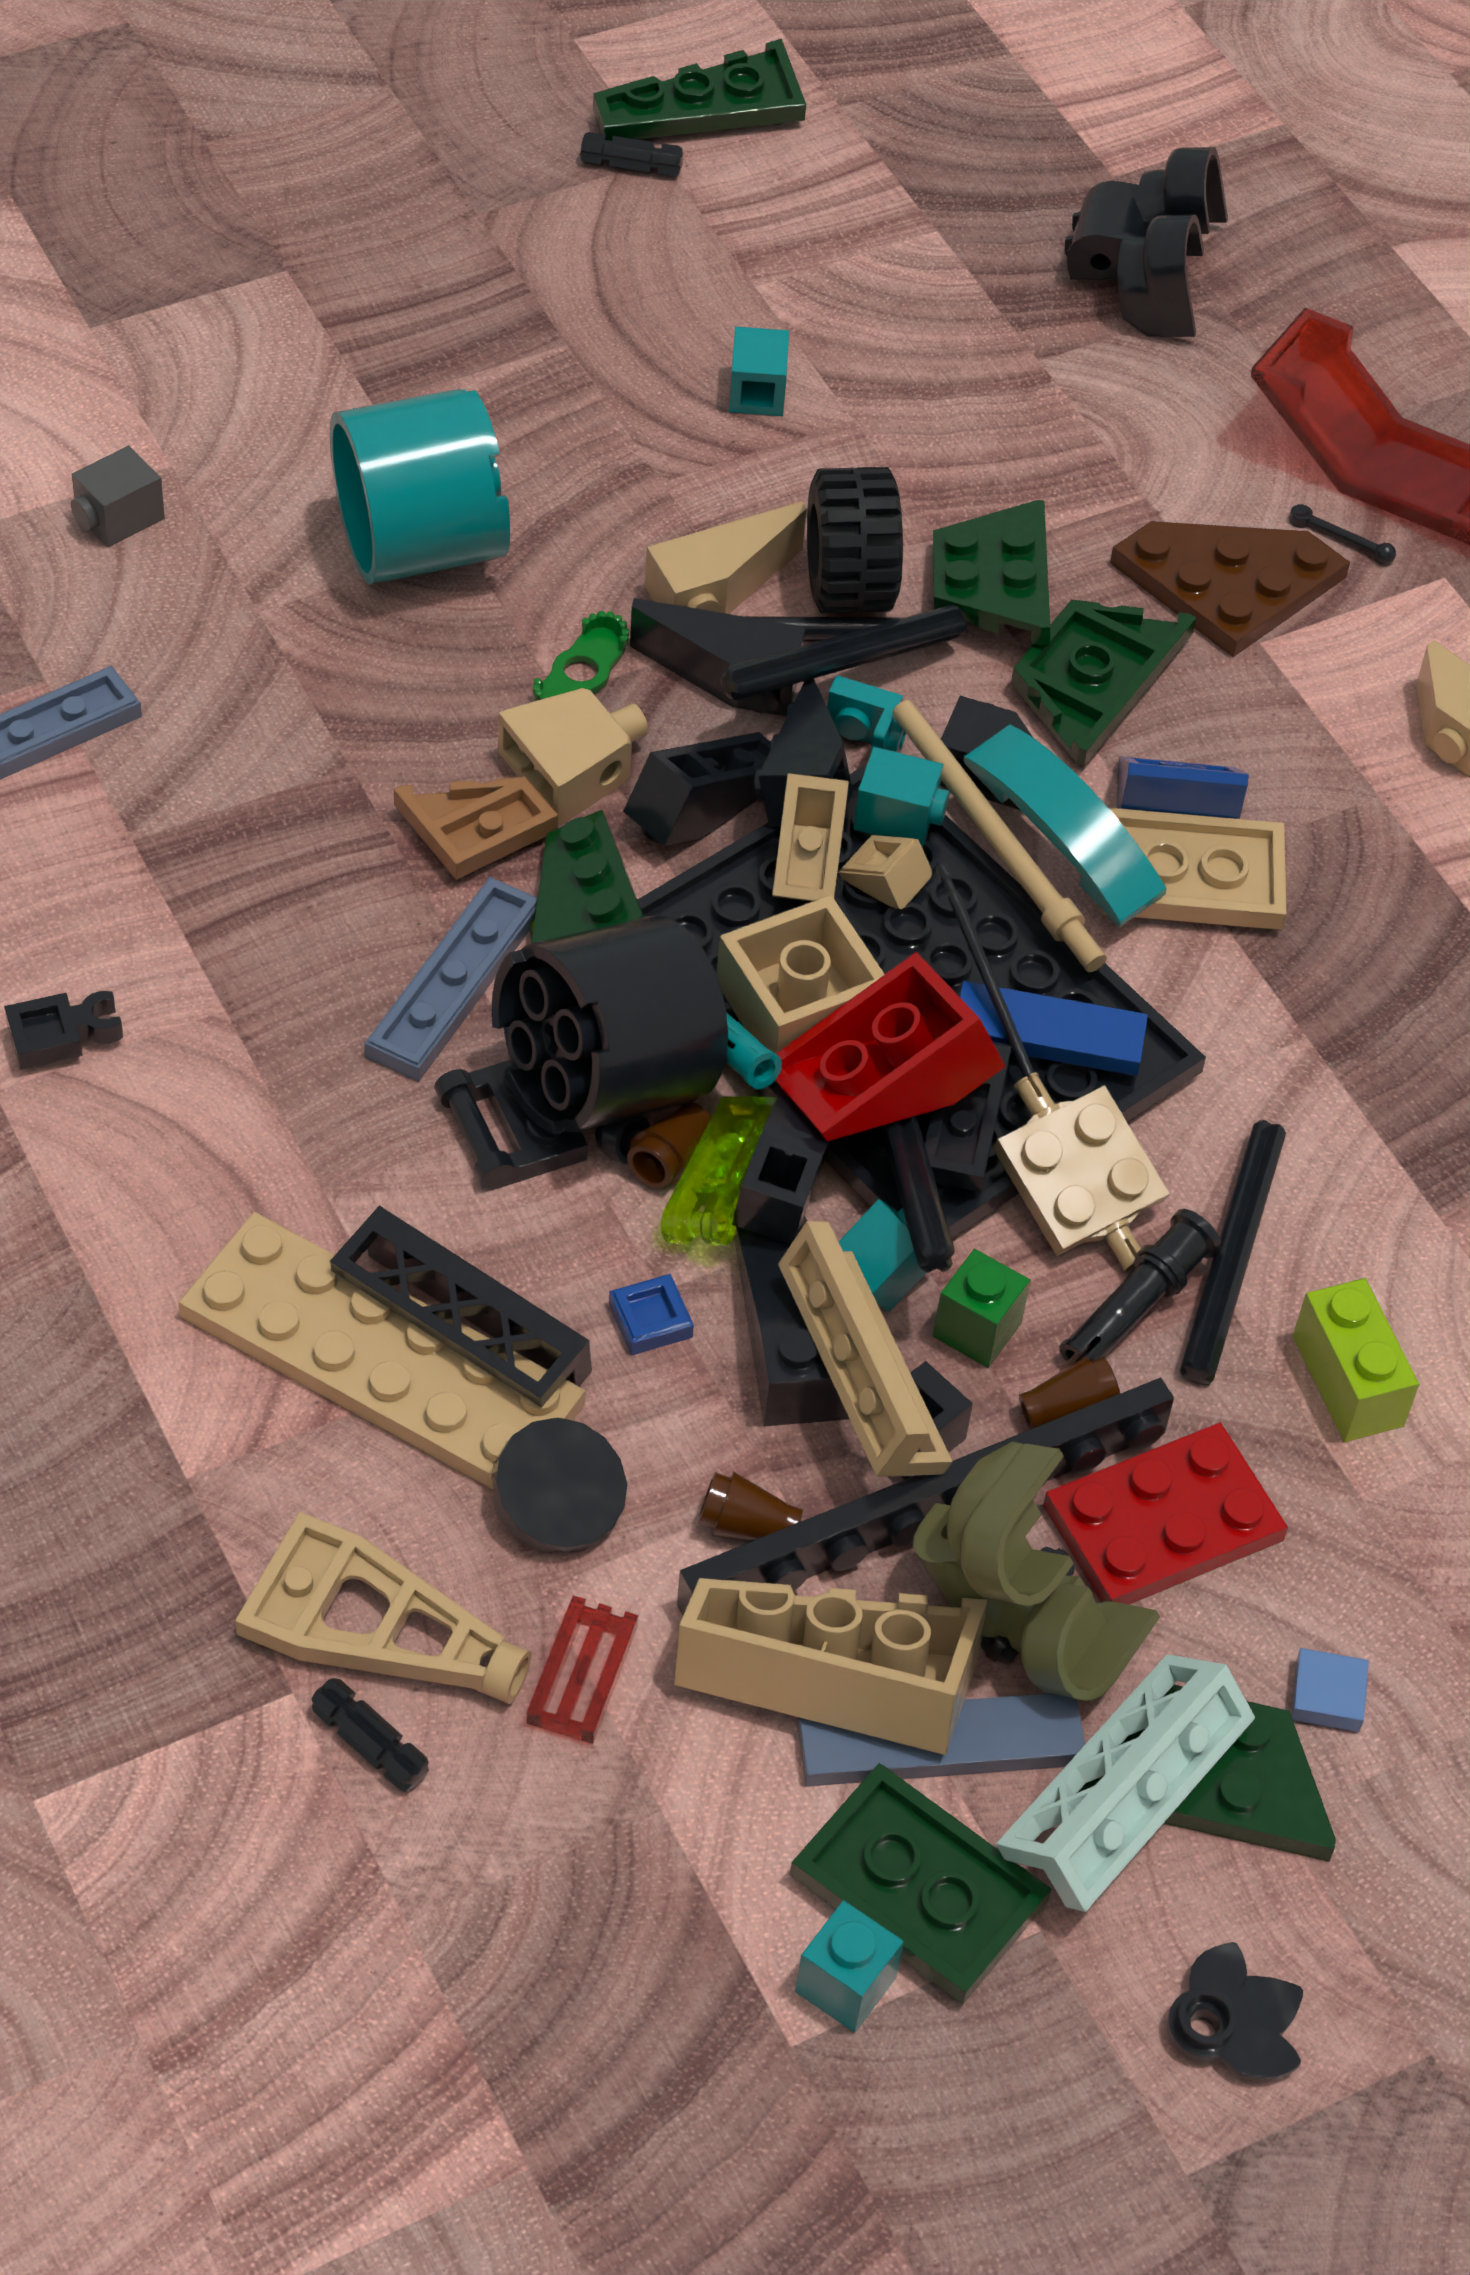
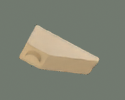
M801 501L648 546L646 551L645 589L655 602L730 614L803 550L807 508Z

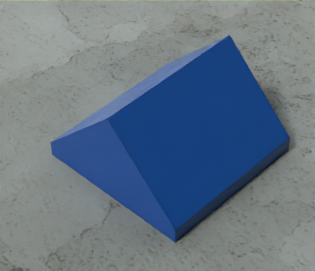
M1119 756L1117 808L1240 819L1248 787L1249 774L1236 767Z

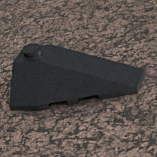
M730 1202V1215L732 1222L737 1202ZM805 1216L802 1221L799 1232L806 1223V1221H808ZM732 1225L764 1427L849 1420V1416L778 1265L790 1244Z

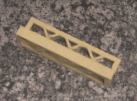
M806 1221L778 1265L876 1477L944 1474L953 1461L853 1252L842 1250L829 1221Z

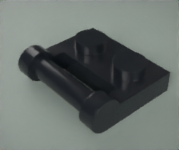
M511 1060L469 1073L463 1069L451 1070L439 1077L434 1085L441 1104L446 1108H451L477 1161L474 1166L475 1174L481 1186L487 1190L499 1189L586 1161L588 1157V1144L582 1132L552 1134L539 1127L524 1112L504 1076L507 1072L514 1070ZM489 1099L515 1152L508 1154L505 1151L499 1150L478 1108L477 1101Z

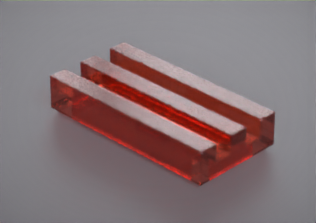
M573 1595L527 1710V1724L594 1744L637 1631L639 1615L625 1611L624 1616L620 1617L612 1614V1607L599 1603L597 1609L586 1606V1599ZM580 1625L590 1627L557 1713L547 1712ZM608 1632L616 1635L584 1721L582 1723L573 1720L572 1716L604 1633Z

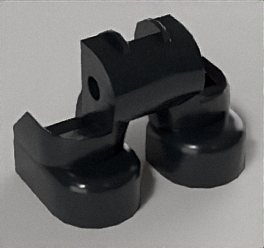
M1177 148L1170 153L1165 169L1145 171L1141 176L1139 185L1113 180L1101 182L1088 191L1081 211L1073 213L1072 229L1074 233L1065 239V254L1067 256L1070 280L1117 279L1123 319L1147 337H1195L1196 335L1187 276L1186 256H1203L1202 234H1209V223H1227L1228 220L1221 166L1216 148Z

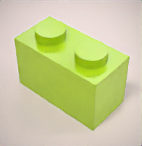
M1362 1278L1307 1292L1292 1337L1344 1443L1404 1427L1420 1384L1367 1279Z

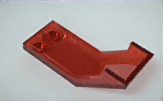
M1304 308L1251 369V378L1340 493L1470 545V444L1403 418L1351 350L1354 326Z

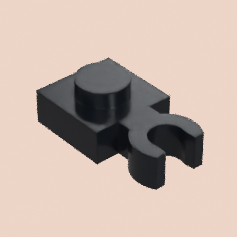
M112 991L92 993L81 1004L70 1006L67 993L4 1006L6 1022L20 1070L83 1056L81 1041L91 1040L99 1044H110L123 1038L120 1016L99 1019L100 1016L116 1013Z

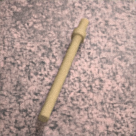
M904 700L896 705L892 711L893 717L926 760L944 764L941 780L1043 913L1041 922L1056 941H1064L1087 972H1093L1102 967L1107 960V956L1083 926L1085 917L1070 898L1062 899L911 700Z

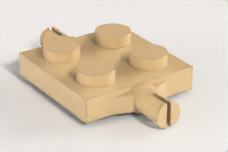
M1037 1072L1030 1074L1029 1077L1022 1078L1013 1087L1019 1093L1032 1118L1025 1126L997 1139L992 1147L1056 1256L1082 1243L1099 1242L1106 1239L1123 1267V1271L1131 1270L1136 1260V1254L1141 1247L1128 1226L1137 1215L1164 1202L1170 1195L1168 1189L1105 1085L1075 1101L1054 1104Z

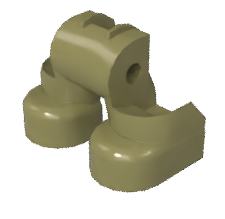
M1010 1442L978 1460L958 1487L951 1505L934 1504L914 1535L913 1548L950 1607L961 1608L962 1598L987 1600L982 1635L985 1637H997L998 1635L1007 1637L1012 1648L1021 1654V1662L1028 1679L1039 1690L1078 1700L1091 1701L1103 1696L1116 1682L1160 1616L1153 1609L1113 1601L1096 1603L1092 1597L1091 1590L1085 1586L1080 1576L1066 1575L1074 1564L1070 1556L1031 1548L1025 1537L1042 1515L1033 1498L1064 1456L1060 1449Z

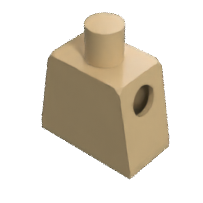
M581 688L499 712L498 753L517 777H526L558 814V825L626 783L630 777L632 742L648 735V724L643 712L636 704L632 703L609 713L591 690Z

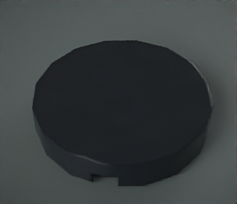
M558 1417L534 1421L511 1436L493 1463L491 1479L494 1477L493 1489L495 1494L492 1498L496 1513L514 1537L534 1550L552 1553L554 1550L561 1552L570 1551L569 1553L584 1551L612 1530L625 1508L627 1480L621 1458L604 1436L584 1423Z

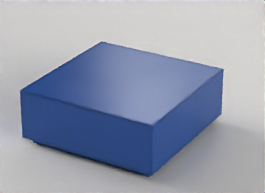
M671 1273L609 1291V1306L631 1356L693 1338L694 1324Z

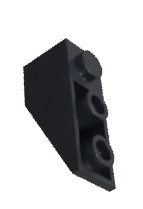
M814 679L804 681L795 701L789 703L786 720L779 734H774L771 741V750L763 766H759L756 770L754 781L755 795L758 802H764L769 826H781L788 773L849 781L846 807L853 794L843 740Z
M782 1089L761 1132L742 1182L732 1225L791 1245L798 1235L832 1140L826 1141Z

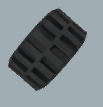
M888 467L819 468L811 481L807 507L808 569L812 596L822 614L891 612L899 596L902 580L903 527L899 490L895 478Z

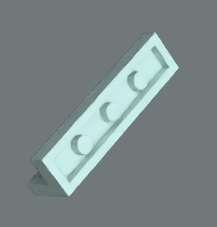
M1166 1654L996 1843L1003 1858L1007 1861L1043 1869L1065 1907L1086 1912L1255 1719L1227 1665ZM1176 1681L1186 1682L1181 1690L1163 1697ZM1145 1729L1138 1738L1121 1744L1127 1736ZM1102 1777L1095 1786L1078 1792L1085 1783ZM1059 1825L1044 1843L1034 1841L1041 1832Z

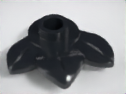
M1235 1942L1218 1945L1204 1951L1191 1967L1189 1991L1181 1994L1174 2001L1168 2014L1167 2031L1174 2046L1182 2054L1193 2060L1201 2062L1220 2060L1235 2074L1245 2079L1256 2081L1276 2080L1296 2071L1301 2064V2059L1294 2047L1282 2035L1291 2025L1299 2010L1303 1998L1301 1986L1272 1977L1246 1976V1963L1242 1951ZM1194 2020H1205L1213 2026L1215 2034L1212 2036L1202 2035L1191 2027V2022Z

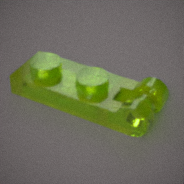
M722 1096L685 1172H683L663 1211L661 1233L666 1242L688 1244L694 1238H702L708 1245L727 1246L733 1241L736 1226L732 1225L740 1188L761 1132L777 1097ZM701 1206H706L703 1212H698Z

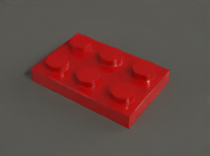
M1221 1422L1046 1492L1043 1507L1100 1601H1113L1128 1605L1284 1541L1288 1530L1287 1524Z

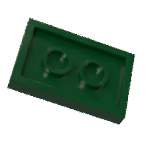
M880 1762L791 1863L790 1875L833 1908L837 1909L844 1900L902 1939L904 1944L901 1959L962 2005L1047 1904L1052 1890L1019 1864L1005 1860L996 1847Z

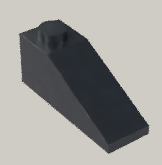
M637 598L633 599L630 628L631 648L733 708L780 716L787 715L788 705L794 701L797 684L740 700H733L726 695L725 687L721 684V674L727 671L730 665L803 646L805 627Z
M760 732L650 752L623 812L641 826L642 833L648 839L664 846L702 838L757 801L754 787L757 768L763 766L771 750V741Z

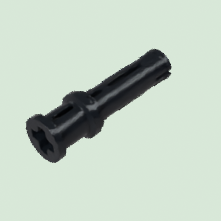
M1185 1208L1179 1209L1170 1219L1171 1228L1154 1245H1144L1138 1251L1134 1261L1135 1270L1068 1339H1065L1060 1344L1059 1350L1065 1361L1069 1360L1075 1353H1081L1086 1346L1087 1349L1075 1362L1085 1356L1090 1361L1106 1357L1162 1296L1169 1297L1179 1294L1187 1285L1186 1276L1203 1258H1213L1222 1248L1221 1239L1212 1225L1194 1211Z

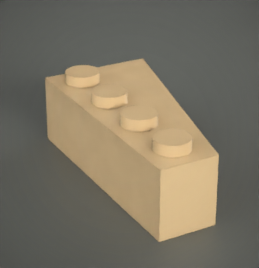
M699 1578L679 1625L674 1685L946 1755L979 1659L987 1600L962 1598L961 1608L928 1605V1595L899 1593L898 1603L856 1600V1590L829 1588L828 1593H823L816 1597L797 1596L794 1594L791 1585Z

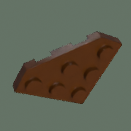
M1158 521L1149 522L1115 545L1112 549L1110 560L1113 566L1177 615L1180 612L1197 617L1194 628L1232 657H1235L1347 577L1350 561L1309 531Z

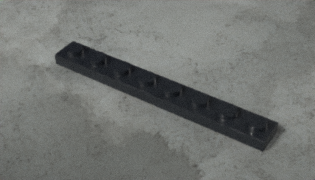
M1160 1377L953 1460L944 1474L913 1476L680 1570L677 1606L682 1615H684L699 1578L791 1585L794 1591L810 1577L832 1568L836 1571L852 1568L860 1563L867 1554L891 1544L895 1546L911 1544L914 1542V1535L920 1523L934 1504L951 1505L958 1487L978 1460L1010 1442L1060 1449L1064 1457L1045 1483L1071 1471L1074 1474L1088 1472L1098 1466L1105 1457L1125 1449H1144L1155 1443L1165 1434L1174 1396Z

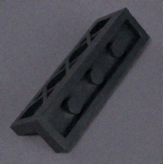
M380 1205L330 1260L331 1271L541 1408L565 1379L580 1387L592 1372L590 1341ZM367 1250L369 1257L389 1270L370 1273L355 1262ZM408 1283H411L441 1304L422 1307L410 1299ZM401 1285V1292L391 1286ZM460 1317L465 1318L494 1338L478 1341L471 1339L462 1333ZM453 1318L454 1327L444 1320ZM513 1351L546 1368L547 1372L539 1381H536L515 1367ZM506 1353L507 1361L496 1354Z

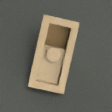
M788 773L773 897L810 902L832 895L834 898L849 781Z

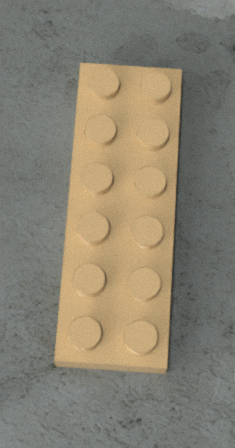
M255 1211L178 1302L180 1318L494 1490V1477L491 1479L493 1463L512 1435L534 1421L557 1417L573 1421L585 1405L586 1390L565 1379L541 1408L331 1271L330 1260L335 1256L334 1254ZM409 1295L411 1300L415 1301L422 1307L429 1306ZM453 1318L444 1320L454 1327ZM461 1323L462 1333L475 1341L490 1339ZM513 1351L515 1367L536 1381H539L547 1372L546 1368ZM506 1353L496 1354L507 1361Z

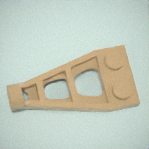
M300 1511L235 1620L238 1636L300 1661L472 1688L508 1704H511L519 1694L528 1674L532 1657L531 1651L504 1641V1636L362 1536ZM358 1579L364 1581L388 1600L390 1607L377 1630L361 1634L332 1629L324 1623V1616L346 1580ZM420 1612L451 1630L452 1635L441 1654L430 1656L395 1645L394 1642L410 1613ZM489 1655L491 1659L487 1668L481 1666L480 1662L483 1657Z

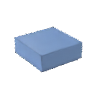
M1300 1648L1296 1659L1291 1709L1292 1719L1294 1721L1360 1732L1364 1722L1369 1660Z

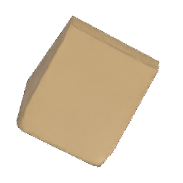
M871 835L842 867L839 874L842 880L886 905L896 909H903L931 878L932 869L918 839Z

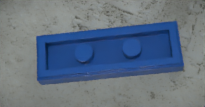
M963 981L960 998L981 1019L992 1042L1010 1045L985 985ZM1000 988L1029 1057L1134 1076L1138 1075L1148 1014Z

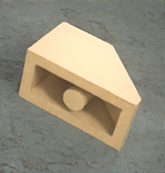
M1434 640L1427 645L1416 683L1424 744L1442 760L1450 763L1470 777V664Z

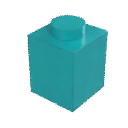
M735 326L729 412L783 416L789 330Z
M873 747L858 789L853 830L877 836L918 839L923 847L930 825L941 826L945 817L950 791L940 789L944 764Z
M880 1199L839 1240L843 1251L853 1252L878 1306L889 1312L927 1273L920 1269L917 1264L903 1209L897 1211Z
M843 1900L801 1954L795 1992L856 2033L895 1981L904 1941Z

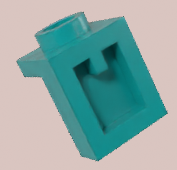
M836 675L829 690L827 708L839 734L850 740L871 744V752L873 747L898 753L901 752L907 734L893 717L892 711L896 705L903 701V695Z

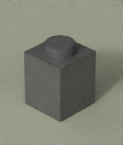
M129 445L72 473L74 499L71 500L70 505L73 516L83 530H91L107 547L165 519L161 477Z

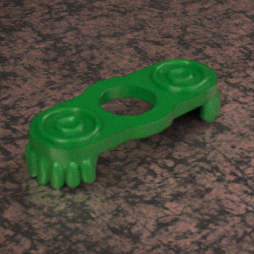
M599 611L597 615L591 613L589 619L583 618L582 634L570 649L563 651L555 658L552 664V671L544 681L539 678L534 679L533 695L535 701L581 688L591 690L593 694L603 689L610 678V671L621 659L628 644L629 629L627 628V622L622 621V616H615L612 611L607 612V614L604 611ZM585 662L594 666L598 672L590 680L576 681L569 678L564 670L572 663Z

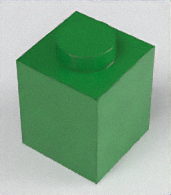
M974 1248L940 1293L933 1337L989 1368L1022 1324L1031 1279Z

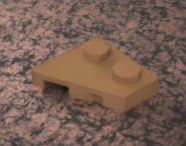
M526 777L498 778L488 783H479L473 780L449 782V792L414 795L413 785H402L394 789V806L456 880L546 837L548 832L558 828V814Z

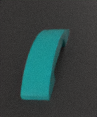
M1009 724L964 756V764L1001 803L1010 798L1081 873L1080 887L1119 928L1166 894L1167 888L1158 873L1117 817L1070 767L1036 739Z

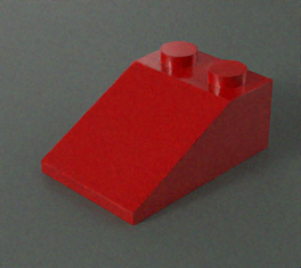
M915 952L776 1054L781 1058L782 1066L775 1082L826 1141H831L954 1105L1006 1066L981 1019L931 966Z

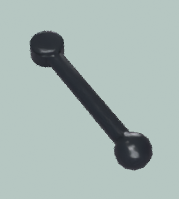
M1298 504L1291 509L1289 520L1295 527L1304 528L1311 526L1373 554L1376 561L1380 564H1390L1396 557V550L1392 544L1385 542L1381 544L1374 543L1313 515L1312 509L1307 505Z

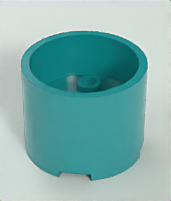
M454 389L338 411L332 414L329 435L330 453L339 509L351 553L362 578L367 584H376L491 561L507 555L510 545V511L508 498L506 495L501 496V480L495 456H498L500 452L489 415L476 390L466 392V389Z

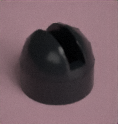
M638 1116L596 1127L594 1134L597 1147L608 1158L628 1165L627 1155L632 1138L648 1128L650 1123L644 1116Z

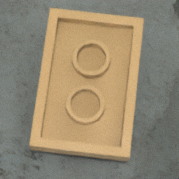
M1109 808L1141 848L1167 888L1164 896L1135 917L1283 930L1286 918L1284 823Z

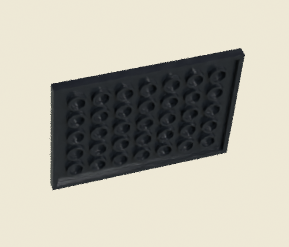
M867 764L850 774L853 794L845 810L834 900L884 974L917 952L959 997L963 981L984 984L949 902L945 884L940 880L936 871L937 866L947 864L952 875L953 885L962 898L1000 988L1148 1014L1137 1076L1029 1057L1034 1072L1038 1073V1077L1054 1104L1075 1101L1105 1085L1128 1122L1203 1072L1206 1056L1106 963L1096 971L1087 972L1064 941H1056L1041 922L1043 913L1022 885L947 815H945L941 826L930 825L924 846L922 847L932 869V876L903 909L890 907L842 880L839 871L873 835L853 830L858 789ZM768 823L638 899L644 917L654 915L665 916L684 926L705 951L716 976L721 935L808 904L810 901L772 896L781 826H769ZM723 995L726 1012L743 1026ZM1010 1053L981 1192L936 1183L951 1238L1019 1194L992 1148L997 1139L1025 1126L1032 1118L1019 1093L1013 1087L1015 1083L1023 1078L1013 1053ZM774 1081L766 1088L754 1090L773 1108L781 1088ZM932 1111L917 1115L924 1143ZM880 1126L832 1140L825 1161L870 1207L880 1199L892 1208L900 1211L902 1205Z

